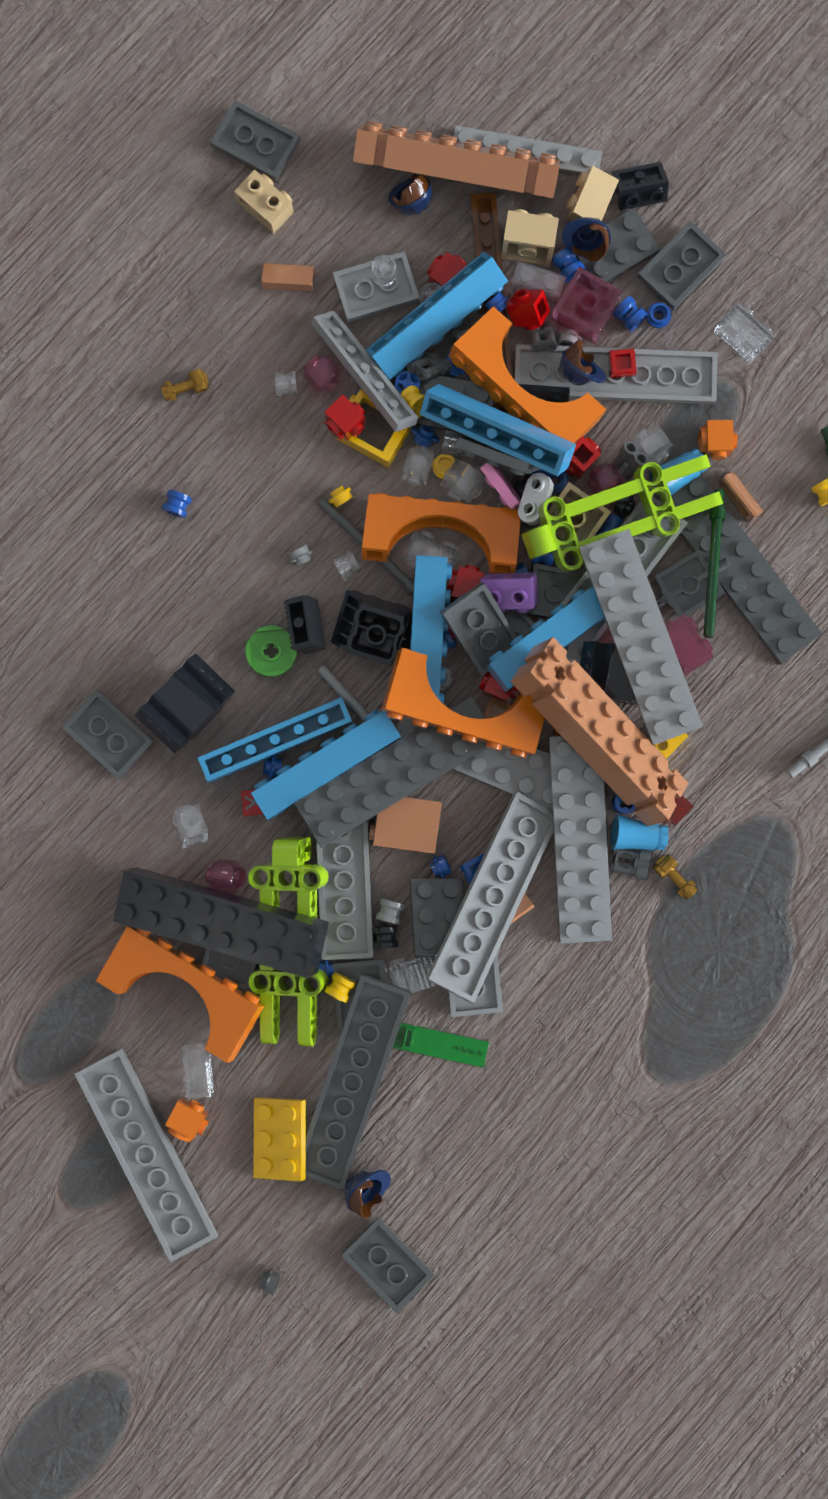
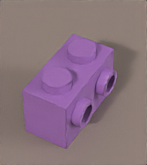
M537 572L486 574L480 580V582L485 583L502 613L506 612L507 609H516L518 613L530 612L539 603Z

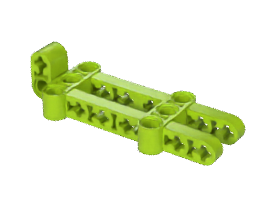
M707 454L664 470L657 463L648 462L636 469L633 481L565 504L564 500L560 497L548 498L540 504L538 509L542 526L522 534L529 558L533 559L552 552L557 567L561 571L569 572L576 570L583 564L579 551L580 547L629 529L632 537L649 530L660 538L676 533L680 526V519L724 504L720 492L675 507L667 483L711 467ZM645 469L651 471L653 475L651 482L645 480L643 476ZM639 494L646 518L580 542L578 541L571 517ZM653 494H657L661 498V505L659 507L655 506L652 502ZM548 503H552L557 507L558 512L556 516L548 514ZM662 518L669 522L670 527L668 531H664L661 528L660 522ZM557 528H562L566 532V539L564 541L557 539L555 535ZM566 552L574 556L575 562L573 566L565 563L564 556Z
M284 836L275 839L272 846V863L262 864L250 870L248 881L253 888L260 890L261 903L280 908V891H297V913L317 918V889L326 885L329 876L323 866L305 864L312 855V840L310 837ZM261 870L267 874L266 883L260 878ZM286 871L291 873L292 883H288L285 880L284 874ZM310 872H314L317 875V884H313L310 881ZM260 965V969L250 975L249 987L254 993L260 994V1003L265 1006L260 1014V1039L262 1044L278 1043L280 1036V995L297 996L299 1045H315L317 1040V994L328 986L329 979L326 972L318 969V973L311 976L317 980L318 988L311 986L310 977L304 978L264 965ZM260 975H264L267 978V986L261 983ZM285 976H289L292 979V987L285 983Z

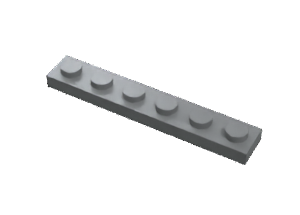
M455 125L454 136L457 137L456 141L465 143L467 139L481 141V146L491 147V144H500L506 146L507 151L515 152L516 148L530 150V156L540 157L541 153L556 155V160H560L558 173L580 176L582 171L586 172L592 166L600 169L603 151Z
M333 310L314 316L311 323L393 430L397 432L416 425L418 416L336 312Z

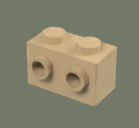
M592 166L586 172L582 171L576 182V186H578L575 195L572 194L566 205L568 213L565 218L571 221L576 218L592 217L599 218L602 221L619 179L595 166Z
M254 169L234 191L236 201L274 234L294 213L292 199L284 190L278 191L266 174L260 175Z

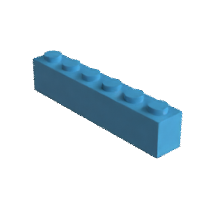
M482 252L368 347L366 352L389 380L392 377H397L405 370L408 363L420 359L427 348L439 343L444 338V334L451 328L454 329L461 325L464 321L463 318L469 313L479 310L486 299L498 294L508 280L493 257Z
M437 384L426 391L420 411L421 416L553 475L559 476L569 467L576 447L575 443L441 384Z
M416 555L410 650L428 655L426 662L428 682L433 693L444 704V693H440V683H445L446 668L441 667L442 657L447 656V642H443V631H448V625L440 611L445 608V605H450V590H446V579L451 580L452 564H447L448 557Z
M593 586L586 592L583 588L571 597L572 602L566 607L563 603L556 607L550 613L552 617L546 622L543 619L536 622L530 628L532 632L525 638L522 634L510 642L511 648L505 653L500 650L489 658L491 663L488 665L487 670L505 693L515 687L510 681L519 667L527 664L524 660L533 646L554 637L565 649L604 619Z
M341 697L200 756L198 760L207 782L213 783L268 760L272 756H278L352 725L353 722Z
M378 710L371 712L364 717L366 722L358 727L355 723L342 731L344 734L337 740L332 737L320 745L322 749L314 754L312 751L305 753L298 758L300 763L292 768L290 765H286L276 772L278 776L273 780L268 781L266 778L254 786L256 790L251 794L266 819L270 821L294 806V802H297L401 739L390 718L386 717L387 713L384 711L379 713Z

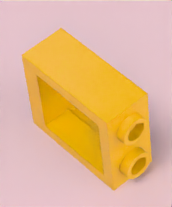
M362 389L359 390L357 395L353 394L349 399L351 403L355 401L361 406L364 402L377 409ZM413 426L397 432L394 431L383 452L357 437L351 436L348 440L345 438L340 440L337 437L336 439L389 468Z

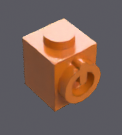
M707 420L705 425L699 428L698 448L700 452H703L704 455L707 454V457H711L712 460L726 459V456H729L734 448L737 447L738 439L737 433H733V420Z
M180 1098L165 1126L169 1127L168 1132L174 1137L191 1142L197 1133L202 1136L209 1123L205 1119L208 1114L207 1111L203 1110L205 1106L195 1100L188 1102Z

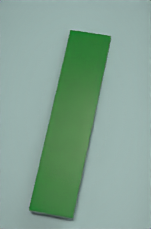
M401 1023L393 1048L484 1068L489 1042Z

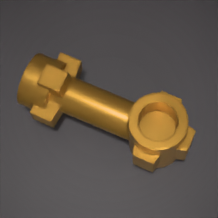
M197 369L188 373V380L174 385L170 381L165 382V385L160 386L165 401L177 400V394L191 389L194 390L195 394L207 391L209 389V381L206 373H203L202 369Z
M670 854L662 855L655 862L656 865L653 867L655 872L663 879L668 876L679 888L677 894L681 898L684 897L688 900L697 892L696 884L692 880L687 882L675 869L678 863Z

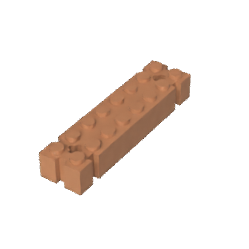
M367 121V123L357 129L353 162L379 165L390 169L554 198L560 167V160H556V155L541 153L540 157L530 156L531 151L527 149L516 148V151L512 152L507 151L506 146L500 144H491V147L481 146V141L467 139L463 143L456 141L457 137L442 135V137L436 138L431 137L432 132L417 130L415 134L408 133L406 127L395 125L388 130L382 128V123Z
M554 637L533 646L524 660L527 664L519 667L510 682L524 696L530 694L534 700L531 704L626 805L633 804L636 807L634 813L646 826L669 820L677 806L675 799L681 798L688 782L676 769L671 771L668 769L669 761L652 745L646 736L575 660L569 662L566 658L567 651Z

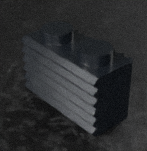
M302 595L285 600L284 604L286 606L284 609L287 610L285 614H287L286 619H288L287 624L290 630L288 633L291 639L290 644H292L291 649L304 654L325 650L326 646L318 599Z

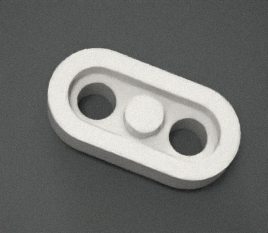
M535 473L528 479L519 504L518 515L522 521L529 525H536L541 522L538 514L539 506L543 501L551 497L554 489L553 481L544 473ZM541 482L539 488L535 489V485ZM533 506L532 511L527 513L528 508Z

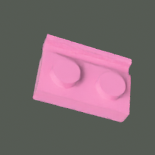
M488 463L484 464L480 469L485 474L484 479L491 488H495L501 495L499 498L506 507L518 510L521 501L519 494L498 467Z

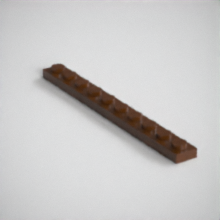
M496 192L471 194L470 203L475 258L482 252H485L493 257L503 273ZM503 285V289L500 292L505 297V290ZM490 296L483 302V306L480 308L481 318L489 311L484 304L494 296ZM505 308L500 313L507 318V312ZM508 333L502 342V355L505 366L512 376ZM495 402V409L509 414L500 403Z

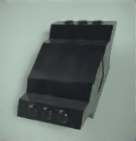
M346 590L331 643L340 648L347 649V653L387 665L394 664L398 650L401 648L410 650L412 609L404 604L392 603L373 595H364L359 591Z
M584 641L580 666L613 702L637 705L615 644Z
M195 653L186 660L181 668L174 672L170 679L151 696L147 703L139 708L135 717L171 751L176 753L209 724L230 700L235 690Z

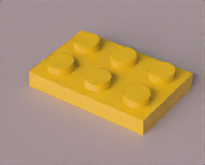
M254 1098L253 1178L300 1182L306 1180L305 1099Z

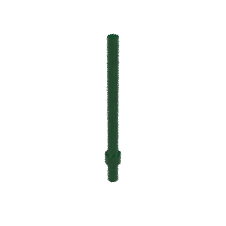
M715 489L714 493L720 492L722 501L724 503V490ZM723 504L710 509L709 520L712 521L704 638H714L722 522L725 521L726 513Z

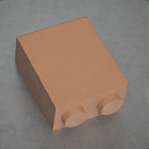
M405 797L377 814L376 825L371 824L369 840H374L373 846L435 854L442 802Z

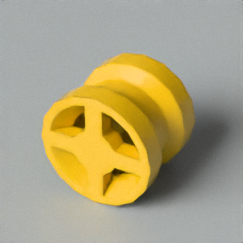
M409 386L400 395L418 418H420L425 395L421 394V391L416 386Z
M828 479L811 488L812 492L817 494L819 498L818 503L820 507L828 504Z
M334 972L331 976V984L326 986L324 991L332 997L347 1003L350 998L349 993L356 987L357 983L340 973Z

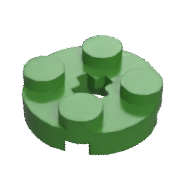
M274 625L261 627L255 631L246 643V658L256 673L265 677H279L293 668L297 658V651L291 649L290 634L283 628ZM269 645L279 649V652L275 654V658H270L269 655L264 654V651L269 649Z

